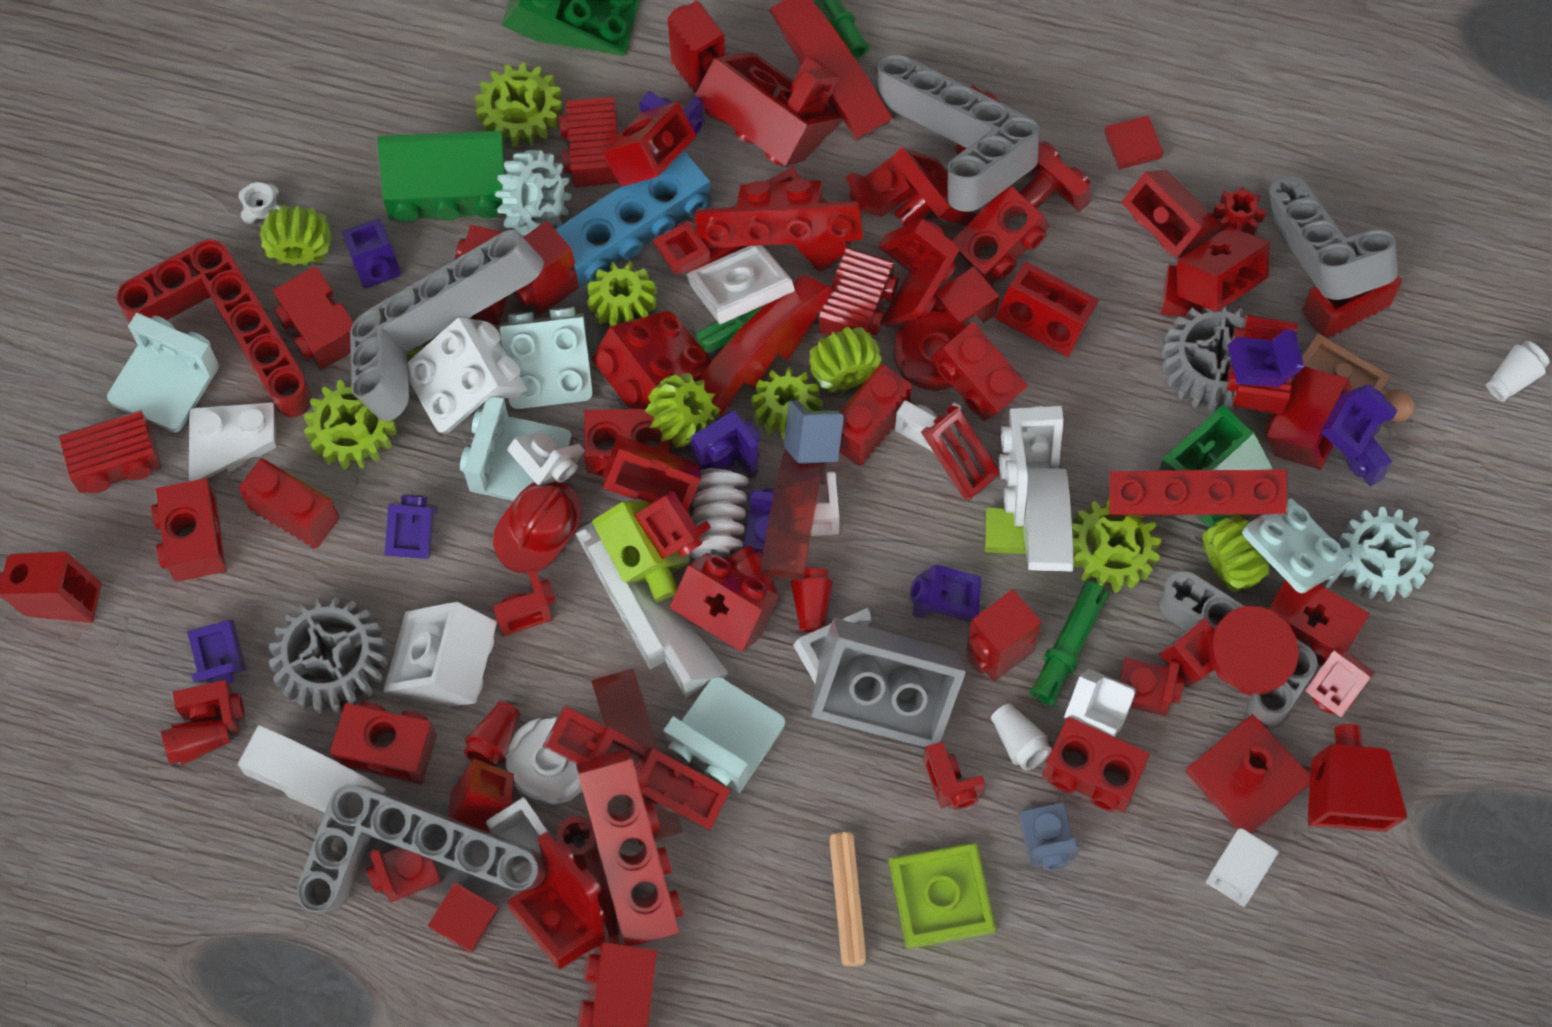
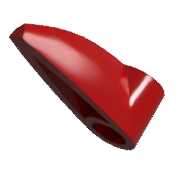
M571 816L565 819L558 827L556 834L557 842L559 840L564 841L571 850L577 867L581 871L589 870L597 880L601 893L597 895L598 903L606 918L602 922L605 937L604 943L619 945L617 914L592 823L586 817ZM581 834L582 838L586 839L584 840L586 845L576 848L574 844H570L573 843L572 837Z

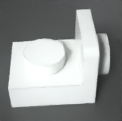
M905 400L896 413L895 431L932 451L921 431L925 427H932L937 415L924 405L915 406ZM955 402L952 404V406H957L960 410L962 409V406ZM954 424L950 425L949 427L956 438H958L960 435ZM940 434L939 436L941 437V439L943 440V442L946 444L947 442L945 441V439L943 438V436Z
M543 431L516 437L507 449L537 485H544L555 481L561 483L569 479L578 468L576 463L585 451L580 444L558 449L556 443Z

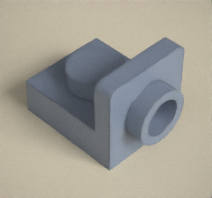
M1064 803L1019 812L1018 817L1031 867L1043 865L1044 870H1055L1068 866L1070 859H1075L1079 847L1077 839L1072 838Z

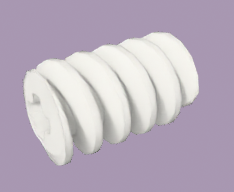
M726 469L700 470L701 480L697 487L696 495L693 497V507L695 510L691 513V519L696 526L707 520L711 528L699 536L703 544L690 552L689 555L694 559H698L707 552L710 555H716L726 560L731 556L730 553L737 552L743 548V542L733 537L744 533V526L735 521L745 518L746 510L736 505L747 502V494L738 489H744L748 486V478Z

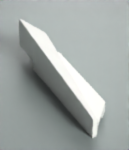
M592 522L576 530L575 536L649 669L666 662L685 698L704 689L712 678L727 677V669L687 619L669 608L672 602L670 599L655 602L647 582L626 583L621 579Z

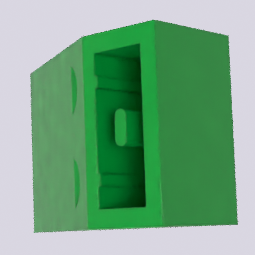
M508 0L501 26L537 42L624 56L627 51L640 0Z

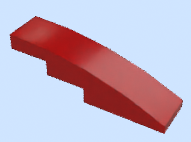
M784 0L769 9L800 65H802L806 57H814L840 76L828 100V104L832 109L837 108L855 141L893 119L848 47L812 0Z
M803 274L793 282L794 292L765 304L718 353L698 381L704 380V390L707 393H716L711 402L720 409L719 416L722 417L743 382L753 388L756 387V384L761 380L776 355L789 360L833 292L830 287Z
M567 706L562 707L542 746L575 764L629 749L633 762L642 760L649 787L640 789L642 797L707 830L712 829L730 792L729 788L654 748H648L611 727H604Z

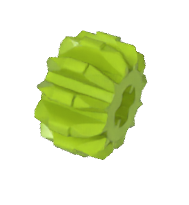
M298 204L296 207L281 205L279 210H268L267 218L264 219L263 226H261V247L265 249V256L276 258L278 264L290 263L293 267L296 264H303L309 267L312 262H322L325 254L328 253L329 246H331L332 233L330 232V224L327 223V216L316 213L313 207L304 209Z
M612 261L609 273L598 269L595 274L596 281L589 282L587 288L588 295L590 296L587 300L588 308L591 313H595L596 321L599 325L610 322V326L647 317L649 316L648 312L655 311L657 307V301L654 298L655 294H657L656 284L649 280V275L645 268L635 271L631 261L626 264L624 269H618V265Z
M845 327L841 332L837 333L832 331L829 337L820 338L818 345L809 351L812 375L815 381H818L820 388H825L828 393H834L838 390L841 393H845L849 388H858L861 383L870 377L882 361L879 354L881 351L876 340L872 338L869 332H865L863 327H856L853 330Z
M790 367L786 369L785 376L781 377L774 370H771L769 382L759 380L756 384L757 394L751 397V407L756 410L754 412L755 422L757 424H765V433L768 436L780 430L783 440L785 439L789 401L798 400L809 412L823 410V401L817 398L820 395V388L817 383L809 384V375H807L806 371L797 378L793 377V370Z
M690 373L680 375L679 377L676 374L668 376L660 382V385L652 389L648 395L651 403L645 412L654 417L650 428H658L661 431V441H669L671 439L675 448L684 447L685 445L691 446V436L716 421L715 417L720 409L711 402L716 393H707L704 390V380L694 382Z
M1239 515L1231 518L1226 517L1203 532V549L1208 557L1207 562L1211 564L1213 573L1219 577L1221 584L1233 592L1241 589L1246 590L1269 575V562L1243 536L1242 531L1250 522L1244 520Z

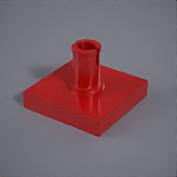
M901 147L891 157L892 161L916 189V192L894 212L897 219L903 218L899 221L903 226L924 219L931 211L940 219L967 226L980 213L978 209L966 212L956 210L949 205L948 171L937 158L905 147Z
M1254 714L1250 715L1189 765L1185 771L1237 830L1244 829L1250 834H1253L1307 789L1310 784V774Z

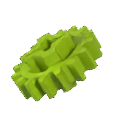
M521 62L517 71H513L512 67L506 64L504 74L500 75L493 70L490 72L492 82L481 81L480 83L482 94L475 95L478 122L483 123L484 131H502L503 140L511 138L513 147L518 146L520 139H526L528 145L532 146L534 145L533 136L538 134L543 139L548 138L547 126L551 128L559 126L557 116L563 114L560 87L555 86L554 77L551 74L543 77L542 69L539 66L534 68L532 72L527 71L526 63Z
M342 380L337 381L336 391L332 392L324 386L322 388L324 399L321 401L312 398L309 401L315 412L304 413L305 422L309 426L304 429V433L308 442H312L310 445L314 454L317 456L323 453L322 456L325 463L329 466L336 459H339L341 468L347 470L350 461H356L360 469L364 468V458L368 456L376 462L379 461L380 457L377 450L380 447L390 450L392 447L387 435H397V428L395 422H393L395 419L390 421L380 420L353 395L352 386L345 387ZM376 426L375 431L371 435L372 428Z
M1108 498L1103 509L1096 501L1091 502L1087 512L1080 510L1074 519L1076 524H1072L1073 554L1076 555L1073 557V568L1082 566L1084 572L1081 580L1083 582L1092 576L1097 579L1096 583L1102 587L1106 582L1111 583L1113 592L1118 593L1123 582L1132 590L1139 583V578L1147 580L1153 571L1151 567H1155L1160 558V555L1155 551L1161 544V538L1150 536L1157 525L1155 522L1144 524L1142 521L1144 516H1111L1109 514L1110 498ZM1112 543L1116 544L1114 548L1110 546ZM1087 545L1091 547L1092 555L1089 552Z

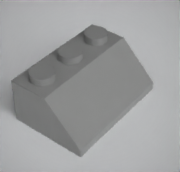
M833 618L820 655L810 714L812 718L926 747L941 742L966 670L959 651Z

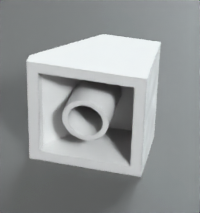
M459 602L406 611L383 692L391 696L447 707L476 703L483 687V674L488 655L494 646L493 636L497 621Z

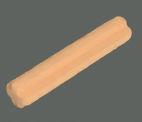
M838 832L830 836V851L841 962L843 966L853 967L863 965L866 962L856 853L853 834L850 832Z

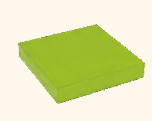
M977 842L888 858L906 949L995 933L996 927Z

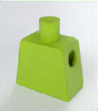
M623 501L592 520L621 579L626 583L647 582L655 602H661L674 597L678 587L672 573L688 564L689 554L681 557L676 551L662 559L634 516L652 503L647 501Z

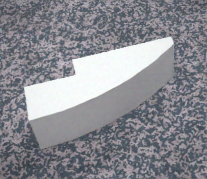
M1027 468L1028 482L1023 536L1028 570L1073 571L1072 519L1067 470L1059 468Z
M260 725L257 726L237 764L244 775L284 791L287 797L324 813L331 796L341 786L361 785L386 793L384 787L361 774ZM355 793L347 802V810L353 818L358 817L363 811L364 803L361 796Z

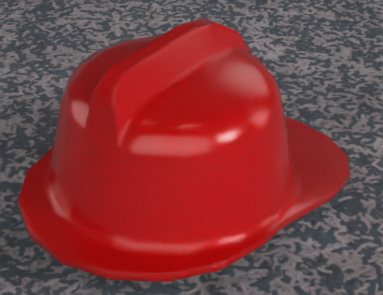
M557 481L544 485H537L533 482L523 489L500 518L494 530L493 547L497 558L502 564L514 572L528 574L527 570L536 568L538 572L550 565L575 534L582 521V505L577 493L569 485L563 482L558 483Z

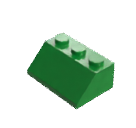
M502 131L377 136L382 195L389 220L397 219L401 222H413L420 218L454 220L458 217L467 216L491 219L499 215H506V213H498L497 209L503 204L502 198L495 196V192L503 188V184L497 179L498 175H507L504 163L508 159Z

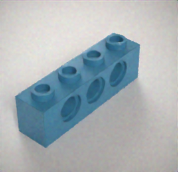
M683 150L659 177L619 187L556 228L555 230L572 248L575 262L572 268L577 273L579 288L588 282L596 281L595 274L598 269L608 273L612 261L617 264L623 259H632L642 250L643 246L653 239L674 229L676 224L687 217H694L696 210L706 209L711 202L710 180ZM664 196L673 197V199L670 201L658 200L659 198ZM629 218L641 219L636 223L625 222ZM599 239L607 240L603 245L591 244Z

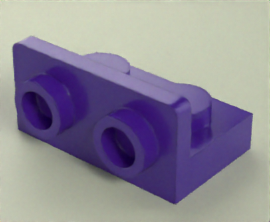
M735 410L691 436V459L693 462L699 463L700 470L709 468L729 470L733 466L734 460H737L751 478L757 474L758 458L760 457L758 451L759 434L748 419L742 422Z

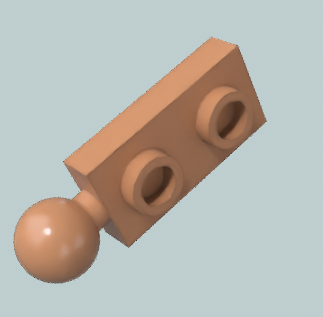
M1318 333L1303 354L1302 359L1306 367L1348 378L1352 389L1371 385L1374 389L1380 391L1386 400L1397 409L1395 417L1389 421L1400 423L1412 416L1415 409L1413 397L1402 389L1391 391L1385 389L1391 375Z

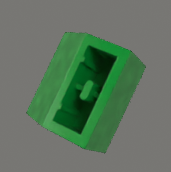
M1222 405L1163 458L1159 471L1273 470L1255 434ZM1236 515L1197 517L1210 528L1216 522Z

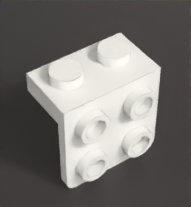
M458 317L407 362L408 380L438 432L449 433L491 396L516 399L527 390L519 376L521 372L518 365L507 355L500 343L501 337L499 332L489 322Z
M1035 406L1032 408L1010 409L1009 426L1001 427L1003 453L1007 452V454L999 455L1001 480L1006 479L1008 486L1004 487L1005 513H1013L1015 527L1024 526L1028 482L1027 468H1059L1064 421L1062 406Z

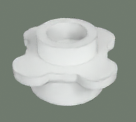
M260 182L252 183L243 188L238 194L239 200L243 205V211L241 212L242 220L247 224H253L258 219L267 218L268 210H279L280 207L276 202V197L279 195L278 188L274 184ZM258 202H263L262 206H257L256 204Z

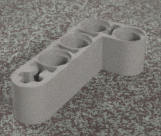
M1286 176L1275 180L1270 185L1269 195L1274 226L1324 297L1331 300L1347 299L1387 285L1398 277L1396 240L1394 234L1390 231L1373 229L1346 238L1303 179L1296 176Z
M1187 571L1174 573L1167 579L1159 601L1162 614L1185 631H1188L1204 617L1215 629V625L1210 622L1209 616L1220 615L1224 617L1227 613L1244 606L1197 575ZM1181 593L1187 596L1182 601L1176 599ZM1200 604L1204 605L1201 614L1195 612ZM1297 640L1299 651L1297 665L1302 668L1304 674L1301 676L1292 675L1280 688L1265 695H1252L1248 703V715L1254 714L1267 729L1278 727L1284 722L1307 688L1317 669V657L1314 651L1299 640ZM1264 696L1275 698L1279 702L1281 709L1270 710L1262 704L1261 698Z

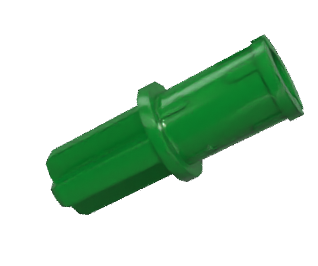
M814 0L816 6L830 22L854 58L857 60L863 57L868 52L869 45L864 41L854 24V14L847 12L841 0Z
M763 306L722 324L716 321L696 333L698 345L705 353H711L726 345L738 330Z

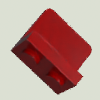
M920 219L885 234L878 246L879 249L909 271L885 312L883 325L887 328L900 323L904 324L908 320L919 316L924 317L927 315L936 302L937 298L934 294L937 288L955 270L956 263L953 261L961 248L943 235L944 231L942 228L931 221Z
M670 311L610 326L591 359L629 409H647L651 403L648 395L652 389L660 385V382L668 376L676 374L679 377L680 375L690 373L694 382L698 381L712 362L678 317Z
M544 832L538 836V843L546 869L545 878L535 888L523 890L507 901L510 912L554 965L561 970L599 946L602 942H605L602 922L606 918L598 903L597 895L601 893V890L593 874L587 869L581 871L577 867L574 856L564 841L559 840L556 842L548 832Z

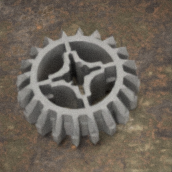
M1227 306L1218 312L1203 307L1201 313L1191 308L1187 312L1186 319L1179 316L1174 321L1173 329H1169L1166 332L1164 338L1165 345L1162 346L1160 352L1161 358L1164 359L1161 366L1162 373L1169 375L1167 380L1168 388L1180 387L1177 394L1179 400L1188 396L1193 398V409L1200 406V403L1203 402L1208 404L1207 408L1210 414L1216 410L1217 405H1224L1229 411L1233 410L1234 392L1226 391L1227 381H1222V379L1228 376L1230 365H1232L1227 345L1232 342L1235 327L1242 328L1245 321L1242 318V307L1237 309L1234 314L1227 312ZM1213 335L1211 339L1197 340L1196 344L1191 343L1192 341L1200 337ZM1216 347H1218V357H1220L1221 363L1219 369H1217L1218 359H1215Z
M336 596L331 601L330 606L326 607L324 600L317 597L315 602L316 608L309 610L306 604L300 603V616L296 618L294 615L286 613L285 620L289 625L288 628L275 627L274 633L280 641L269 643V651L275 657L269 660L268 665L272 672H276L273 681L277 687H284L283 694L287 700L291 701L297 698L298 706L304 710L313 703L315 711L320 714L324 712L327 703H330L333 711L340 713L342 701L348 700L349 704L358 705L355 695L359 692L371 697L372 690L368 685L369 681L381 683L383 677L377 669L387 667L388 660L382 652L388 649V644L385 638L380 637L383 633L381 625L377 622L372 623L373 616L369 610L366 609L359 613V606L354 601L349 602L343 608L341 599ZM336 627L347 629L351 632L347 633L344 630L337 634H329L323 629ZM310 636L311 641L309 647L304 652L300 653V659L296 660L299 648L301 647L303 642ZM321 643H325L328 651L332 650L334 655L332 658L336 664L335 668L332 667L328 659L325 660ZM362 649L356 666L350 673L346 674L348 662L358 656L357 651ZM310 676L311 679L319 676H328L334 682L314 683L305 680V678Z

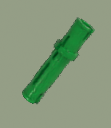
M1094 582L1084 583L1051 650H1046L1043 656L1045 663L1029 691L1032 698L1036 697L1037 693L1039 694L1036 701L1047 706H1054L1069 674L1075 673L1078 667L1077 658L1110 595L1107 590H1103L1100 595L1103 589L1101 585Z

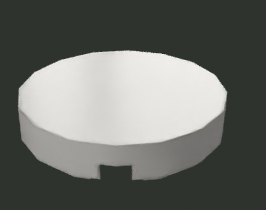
M557 717L543 720L538 718L529 721L515 732L506 753V769L514 774V788L522 797L536 804L557 805L572 800L583 791L576 764L542 747Z

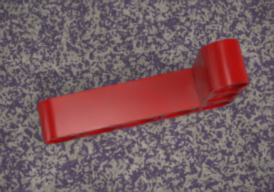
M217 240L199 242L127 280L117 290L116 299L128 323L131 322L136 313L150 319L153 316H159L169 320L210 298L270 399L274 402L276 409L284 416L298 417L310 408L311 404L309 401L312 399L303 373L227 248ZM213 263H220L218 266L214 268H207ZM177 282H183L179 287L170 288ZM239 293L236 298L225 300L229 295ZM146 301L141 307L133 308L137 303ZM258 324V327L254 330L244 331L248 326ZM270 356H278L277 359L271 363H263V361ZM298 388L293 394L282 396L286 389Z

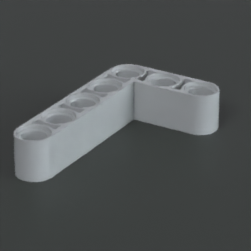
M894 54L886 56L878 62V95L885 107L967 148L948 164V203L954 209L969 212L981 208L1038 164L1039 125L1034 119L909 57Z
M507 230L362 313L354 321L350 332L353 395L382 421H390L398 417L405 410L409 401L407 353L438 336L458 317L469 318L531 283L543 269V258L518 231Z
M345 785L338 788L330 798L298 882L296 894L300 905L309 912H329L343 906L348 898L371 836L512 890L535 888L545 878L546 869L541 854L531 848L376 789L361 785ZM357 793L363 799L364 807L361 814L353 818L347 810V802L353 794ZM395 809L402 811L405 816V826L398 834L393 833L388 825V818ZM438 824L444 827L447 832V842L440 850L435 849L429 840L432 828ZM338 836L342 837L347 844V853L340 861L336 860L331 853V844ZM479 840L486 843L490 852L489 859L482 866L475 864L471 858V848ZM520 856L527 858L532 867L531 875L525 882L517 880L512 871L515 860ZM321 879L327 881L331 889L330 898L324 904L317 900L314 892L316 884Z

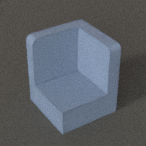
M798 400L789 401L784 448L797 463L838 462L843 415L839 411L809 412Z

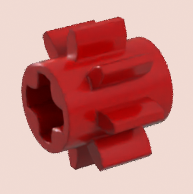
M1240 187L1239 190L1231 194L1223 191L1220 199L1221 204H1215L1212 214L1216 219H1221L1222 227L1218 232L1220 233L1230 226L1255 236L1258 223H1263L1266 215V210L1257 208L1261 196L1259 194L1253 195L1251 192L1246 191L1244 187Z

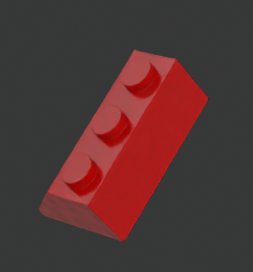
M753 51L714 57L695 94L697 98L703 101L704 111L707 115L729 124L735 129L734 133L738 138L745 142L756 144L765 151V157L779 166L804 162L839 126L843 119L839 113L827 105L822 112L797 114L786 106L792 95L790 87L793 80Z

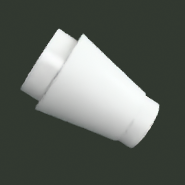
M1525 340L1521 345L1515 344L1493 374L1491 380L1486 383V387L1495 398L1504 402L1546 374L1545 368L1550 364L1549 358L1539 346L1531 341Z
M1005 704L993 713L991 721L994 723L1014 765H1020L1023 770L1027 771L1037 767L1049 757L1052 751L1048 744L1049 737L1017 710L1013 704Z

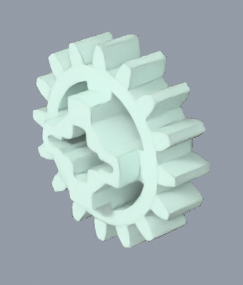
M542 150L515 153L514 161H506L504 163L507 175H498L497 179L503 184V188L496 191L495 196L502 198L503 204L497 211L507 215L503 224L504 227L514 228L513 230L518 231L522 237L546 220L556 229L562 225L560 215L569 214L567 208L564 207V201L571 199V194L564 192V186L569 183V178H561L560 173L562 172L563 165L562 163H553V154H543Z
M1380 507L1374 518L1370 512L1365 510L1362 512L1359 522L1351 519L1345 529L1347 533H1342L1338 544L1343 548L1342 550L1352 559L1341 575L1343 577L1354 576L1356 578L1352 587L1355 591L1363 586L1369 588L1368 598L1373 599L1378 591L1383 592L1386 602H1391L1396 591L1403 598H1407L1413 590L1412 586L1420 589L1426 580L1424 575H1428L1434 564L1428 559L1431 558L1435 549L1432 546L1424 545L1430 535L1429 532H1417L1415 530L1418 523L1417 518H1413L1408 522L1403 521V510L1398 509L1394 516L1390 517L1387 515L1385 507ZM1373 532L1371 539L1364 540L1362 544H1358L1364 535ZM1408 564H1412L1409 572L1398 577L1400 568H1407Z

